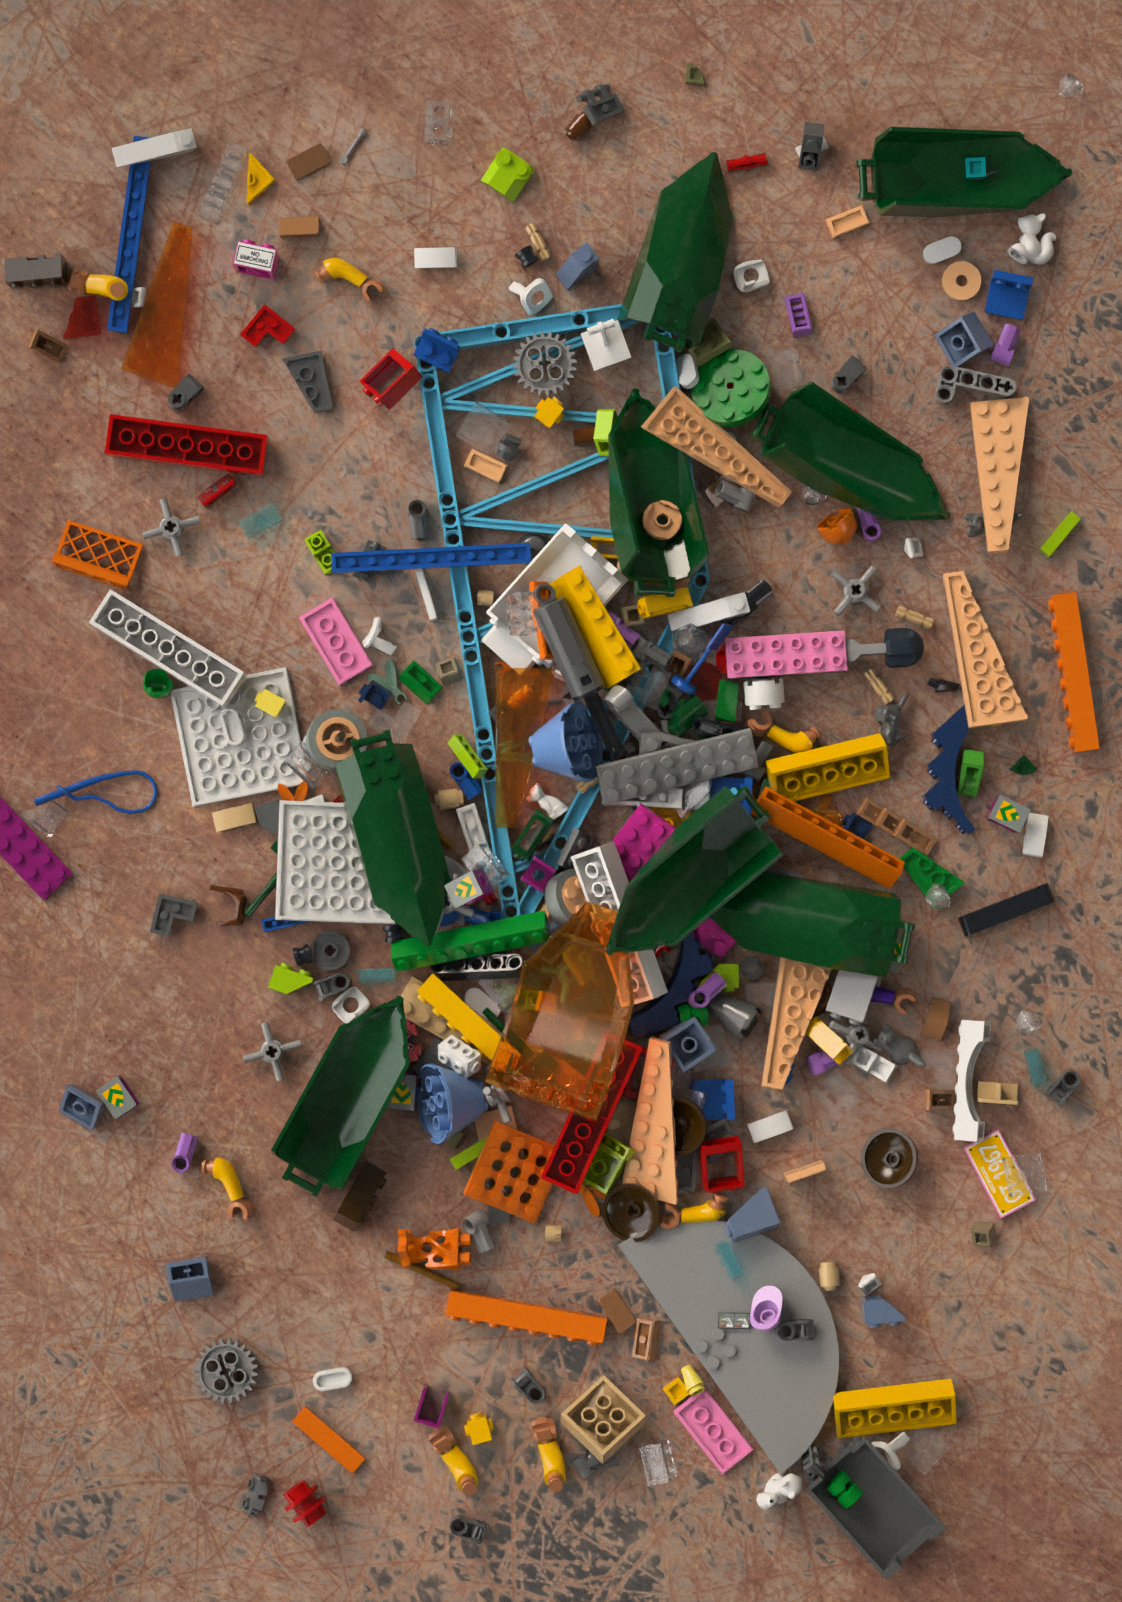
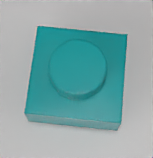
M985 157L965 158L966 179L986 178Z

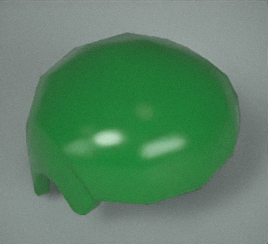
M151 669L145 673L143 689L148 696L161 699L171 694L173 680L168 678L167 672L160 669Z

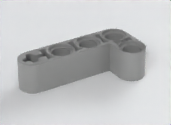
M945 366L938 375L934 399L940 405L948 404L954 396L955 388L999 398H1009L1015 392L1016 384L1007 377L955 366ZM946 371L951 372L953 379L946 380L943 377V373ZM963 376H970L972 384H965ZM982 380H989L992 387L989 389L984 388ZM1005 384H1007L1008 388L1011 389L1007 393L1004 392L1005 389L1002 388ZM942 390L947 391L949 398L946 400L941 399L939 392Z
M614 685L601 698L602 702L639 742L641 731L660 732L633 702L634 697L624 687Z

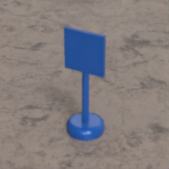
M723 623L706 646V651L686 679L680 675H674L671 681L682 691L693 696L697 689L690 680L709 653L720 647L734 626Z

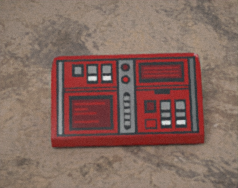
M227 473L198 495V499L205 508H208L234 488L236 482Z

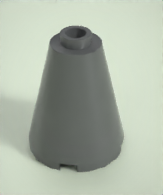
M720 992L707 1005V1009L741 1042L753 1031L758 1022L756 1016L757 1014L761 1015L763 1008L758 1005Z

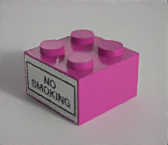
M244 239L243 242H237L233 266L236 272L275 280L280 256L273 245L263 244V246L255 245L254 241Z

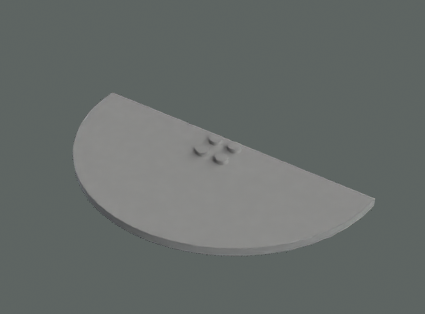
M679 1220V1224L673 1229H664L659 1225L657 1230L643 1241L635 1242L633 1238L643 1236L647 1230L637 1233L618 1244L779 1473L782 1474L805 1453L819 1434L832 1406L838 1382L839 1346L836 1328L827 1302L813 1277L790 1252L763 1234L732 1243L731 1237L728 1238L725 1232L727 1222L722 1220L698 1223H680ZM774 1286L780 1290L783 1297L781 1321L813 1319L811 1330L814 1340L784 1341L775 1334L774 1329L771 1332H766L765 1330L754 1328L751 1323L750 1329L718 1328L719 1313H751L752 1301L756 1292L762 1287ZM785 1325L781 1327L780 1334L782 1336L787 1335L789 1327Z

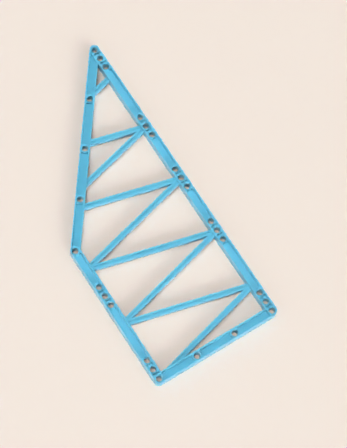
M622 304L440 332V336L445 339L447 337L455 339L458 342L457 345L460 346V350L523 341L526 340V337L533 339V333L540 337L541 331H543L545 337L548 336L549 332H551L552 336H555L557 334L587 331V328L597 325V322L601 321L603 323L611 319L616 321ZM576 317H583L585 323L581 326L576 325L574 320ZM636 320L619 322L621 330L640 323V321ZM499 329H505L507 335L500 338L496 335V332ZM665 331L663 333H659L661 335L672 338L670 332ZM422 335L418 336L414 341L415 350L422 338ZM581 335L566 341L564 344L565 346H572L569 352L585 346ZM653 340L663 400L674 386L680 389L674 349L669 346L667 352H661L658 346L662 343ZM555 348L550 349L548 352L551 358H556L560 354ZM546 350L542 351V363L547 362ZM537 353L533 356H530L529 358L531 360H537L540 354ZM416 357L418 371L423 376L420 379L445 547L464 546L461 527L555 535L563 525L473 516L607 461L609 456H599V453H595L458 511L443 410L534 418L538 410L536 407L456 400L513 376L519 371L513 368V365L518 364V362L440 394L436 367L431 366L429 369H423L421 367L423 361ZM433 380L435 382L434 387L431 389L424 386L425 381ZM564 410L562 412L565 416L561 421L596 423L597 413ZM687 455L688 464H689V468H690V472H691V476H692V481H693V485H694V489H695V482H694V476H693V470H692L691 457H690L689 455ZM445 496H450L453 498V502L451 505L446 506L442 503V499ZM447 516H454L456 522L453 525L446 524L445 519ZM570 526L582 538H591V536L613 538L612 529ZM451 535H457L459 542L452 545L448 542V538ZM707 559L696 575L690 577L691 581L687 586L692 607L698 606L710 583ZM467 567L449 568L477 753L486 768L493 769L496 772L495 777L491 780L486 779L485 776L481 779L502 914L505 919L510 918L505 913L508 906H514L517 909L515 916L535 912L545 890L542 893L528 885L519 902L515 873L528 868L534 856L557 871L559 865L556 863L563 849H558L555 846V841L558 838H564L567 842L573 828L579 830L600 790L598 782L593 787H589V790L585 793L578 791L548 849L534 854L529 862L524 859L523 862L513 863L497 761L533 764V754L509 751L529 743V737L540 727L524 733L516 742L510 739L494 745L479 643L485 644L481 639L494 625L490 622L476 628ZM699 576L704 577L706 584L698 586L695 583V578ZM463 613H469L471 620L463 623L460 620V616ZM668 622L656 646L672 654L683 632L672 634ZM465 633H473L474 640L472 642H465L463 640ZM469 652L477 654V659L474 662H469L466 659V655ZM648 661L635 686L628 689L634 697L633 702L641 711L663 672L660 669L656 674L651 673L648 667L652 663ZM617 718L613 726L621 744L624 745L630 732ZM481 730H487L490 733L487 740L479 739L478 734ZM603 744L602 747H603V752H604V751H606L607 749H606L605 745ZM485 749H489L493 753L492 758L489 760H484L481 757V753ZM617 752V753L615 754V756H614V759H615V760H616V758H617V756H618V754H619L620 752ZM603 760L602 763H599V765L610 762ZM537 869L533 878L536 881H541L544 878V872L541 869ZM506 886H511L514 890L513 896L509 898L505 897L502 893L503 888Z

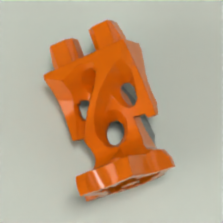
M459 1228L430 1231L429 1235L425 1237H415L409 1229H398V1253L401 1257L402 1268H407L413 1263L426 1264L425 1267L428 1269L459 1271L461 1266L471 1265V1253L461 1251L462 1247L472 1246L471 1234L461 1233ZM444 1237L445 1241L439 1243L437 1242L438 1238ZM430 1245L432 1251L430 1253L424 1252L423 1246Z

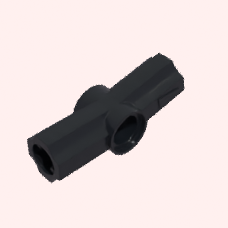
M762 579L749 591H745L750 612L723 620L721 623L734 626L743 617L745 618L758 608L760 603L773 594L771 586Z
M702 716L694 719L692 724V731L694 733L709 738L750 728L744 725L724 724Z

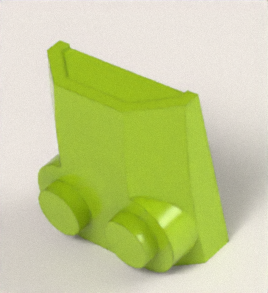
M502 147L480 181L513 203L534 174L535 169L519 156Z
M600 1145L584 1179V1183L608 1195L615 1187L625 1167L626 1160L621 1159Z

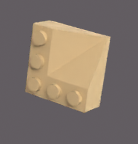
M604 1375L561 1413V1424L602 1464L636 1434L646 1422V1415Z

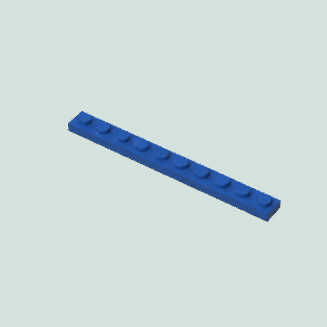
M134 136L133 142L148 139L149 137ZM151 161L133 164L129 167L115 276L126 282L128 293L122 300L111 299L107 330L110 332L128 334Z
M530 543L339 552L331 553L332 573L529 564L531 562Z

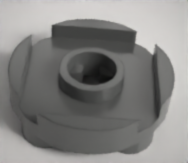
M336 931L322 932L315 937L311 944V958L317 966L324 970L339 969L346 964L350 956L349 942L344 935ZM328 945H332V948H336V952L332 954L333 956H329L328 953H325V949L328 948Z

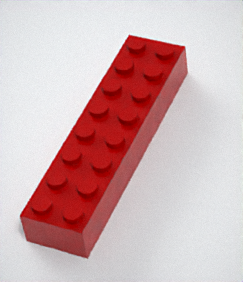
M110 414L104 453L108 457L264 477L269 437L264 434Z
M608 1030L605 1032L540 1178L576 1195L579 1193L641 1055L643 1046Z

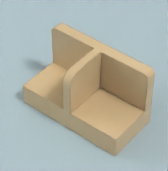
M977 1081L976 1101L1018 1105V1084Z

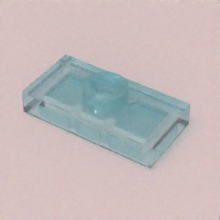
M272 502L238 522L247 539L283 520Z

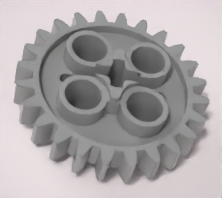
M541 331L540 337L533 333V340L526 337L527 344L520 342L522 350H515L519 357H513V360L518 362V364L513 365V368L519 370L514 375L521 376L518 383L525 382L524 390L531 387L530 393L532 394L535 390H538V396L541 395L542 391H545L548 397L549 391L556 395L557 388L564 391L562 385H570L567 379H574L570 372L576 371L577 368L573 367L572 364L577 363V360L571 359L575 352H569L572 347L571 345H564L566 339L558 341L559 334L552 338L551 332L545 337L543 331ZM543 346L546 350V361L550 363V365H547V382L544 381L543 366H539L542 363L541 348ZM550 349H557L560 353L559 356L551 358L548 355ZM530 351H538L540 354L539 358L531 360L528 356ZM553 368H558L561 371V375L558 378H553L550 375V371ZM533 370L541 372V377L538 380H533L530 377V373Z
M220 1338L219 1344L213 1340V1347H210L208 1344L205 1345L207 1352L201 1350L199 1353L202 1358L197 1357L195 1359L200 1363L193 1367L199 1370L198 1373L194 1374V1377L200 1378L196 1385H203L200 1392L207 1390V1398L211 1394L214 1395V1402L218 1397L221 1399V1403H224L225 1398H228L229 1403H232L233 1397L239 1401L240 1394L245 1397L247 1396L245 1389L252 1391L253 1388L250 1383L256 1384L257 1380L252 1378L259 1374V1372L253 1371L254 1368L259 1366L252 1363L256 1356H249L252 1349L245 1351L246 1344H243L241 1347L238 1346V1339L234 1344L231 1338L227 1340V1343L224 1342L223 1338ZM229 1352L234 1353L236 1361L229 1362L226 1359V1354ZM218 1354H221L225 1367L231 1369L228 1374L234 1383V1387H231L227 1373H222L224 1366ZM211 1360L216 1361L218 1369H209L208 1362ZM242 1371L244 1379L237 1380L234 1377V1372ZM223 1379L226 1382V1387L223 1389L218 1388L216 1380Z

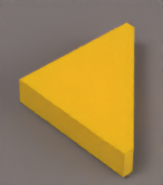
M251 153L248 155L246 200L248 205L276 181Z

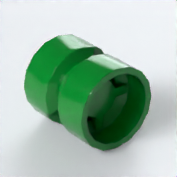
M703 1000L696 1001V1002H697L698 1004H702V1003H703ZM689 1003L677 1005L680 1023L696 1017L701 1026L710 1025L706 1006L693 1008Z
M843 1470L835 1475L825 1488L833 1497L837 1496V1501L844 1509H847L860 1498L863 1490L856 1483H851V1477Z

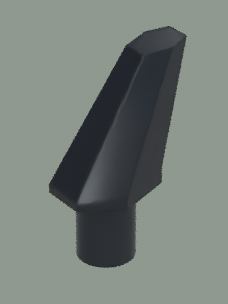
M931 677L927 685L935 688V693L956 691L960 685L943 679L937 681Z

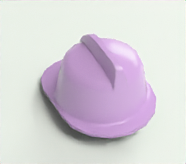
M765 1286L754 1295L750 1313V1323L754 1328L771 1332L780 1324L782 1320L783 1297L779 1289L774 1286Z

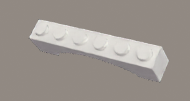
M962 1020L959 1025V1035L961 1037L957 1048L959 1063L956 1067L958 1083L955 1086L957 1103L954 1105V1114L956 1115L953 1125L954 1140L984 1141L985 1121H981L975 1107L972 1080L978 1054L985 1042H990L991 1022Z

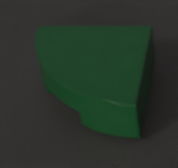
M665 689L659 702V708L664 710L667 708L673 694L672 691Z
M1025 755L1009 768L1012 772L1019 775L1031 774L1037 770Z

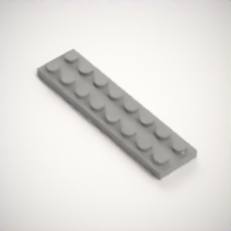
M748 728L595 767L603 804L608 805L757 768L758 762L752 731Z

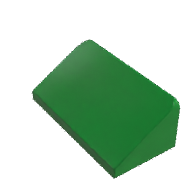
M415 661L398 677L425 704H428L443 688Z
M720 679L715 721L735 723L739 684Z

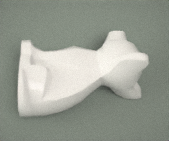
M536 783L530 789L529 796L526 797L528 802L537 801L540 808L544 809L553 820L569 810V807L560 799L546 795L539 783Z

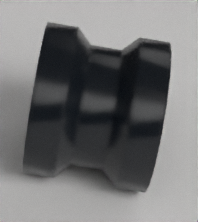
M532 245L524 247L515 254V257L521 261L523 269L530 267L539 260L538 255H535Z
M395 924L382 927L386 933L385 943L405 939L401 933L402 927Z
M308 944L303 945L302 948H292L297 967L302 966L306 962L309 964L313 963Z

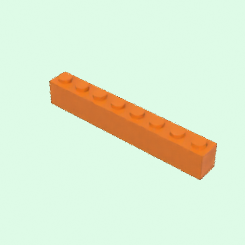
M1077 593L1052 595L1050 600H1048V609L1053 614L1051 629L1056 634V639L1053 642L1054 649L1059 654V659L1056 660L1057 669L1061 671L1062 679H1059L1061 691L1064 690L1065 698H1062L1063 709L1067 710L1068 718H1065L1066 729H1070L1071 737L1068 738L1069 748L1073 749V753L1098 750L1100 747Z
M765 787L756 800L764 811L767 810L771 815L766 821L767 823L808 844L810 847L823 852L828 857L834 858L845 866L856 870L863 876L869 877L880 885L891 889L901 875L904 861L774 790ZM752 809L751 814H753L754 816H756V817L758 818V815H757L756 812Z
M453 1289L449 1291L445 1314L449 1315V1319L461 1321V1318L469 1319L470 1323L480 1324L481 1321L488 1322V1326L500 1328V1325H505L512 1331H520L521 1328L527 1329V1333L539 1335L540 1332L548 1333L547 1336L551 1338H559V1335L566 1336L569 1341L579 1342V1339L587 1340L586 1343L590 1345L603 1343L607 1317Z

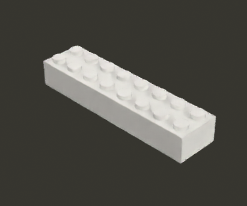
M111 589L89 621L97 630L225 709L247 676L242 670Z
M614 841L571 856L624 1007L645 1002L668 993L653 949L630 953L622 951L612 955L606 952L625 887L629 884Z

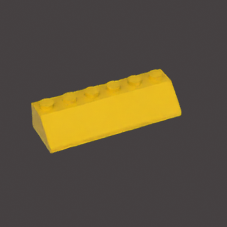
M581 565L549 584L554 588L556 598L562 596L566 598L607 689L642 669Z
M880 733L765 761L770 788L792 801L890 778L887 745Z
M952 1379L836 1392L833 1396L837 1438L957 1424L956 1401Z

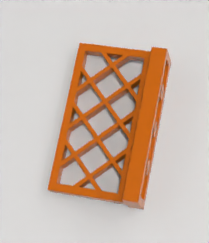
M68 520L51 562L54 567L128 591L143 544ZM70 527L78 528L82 535L71 539L68 534ZM93 533L97 534L100 541L90 545L86 536ZM84 538L88 547L77 551L73 542ZM115 540L119 547L108 551L105 542ZM69 544L72 545L75 553L69 556L61 554L63 547ZM102 544L106 553L95 557L92 548ZM129 546L136 547L135 555L127 558L123 549ZM90 550L94 559L88 562L82 561L79 555ZM121 550L125 559L115 564L111 555ZM108 556L112 565L107 568L100 567L98 561ZM127 562L130 567L128 575L119 573L117 567Z

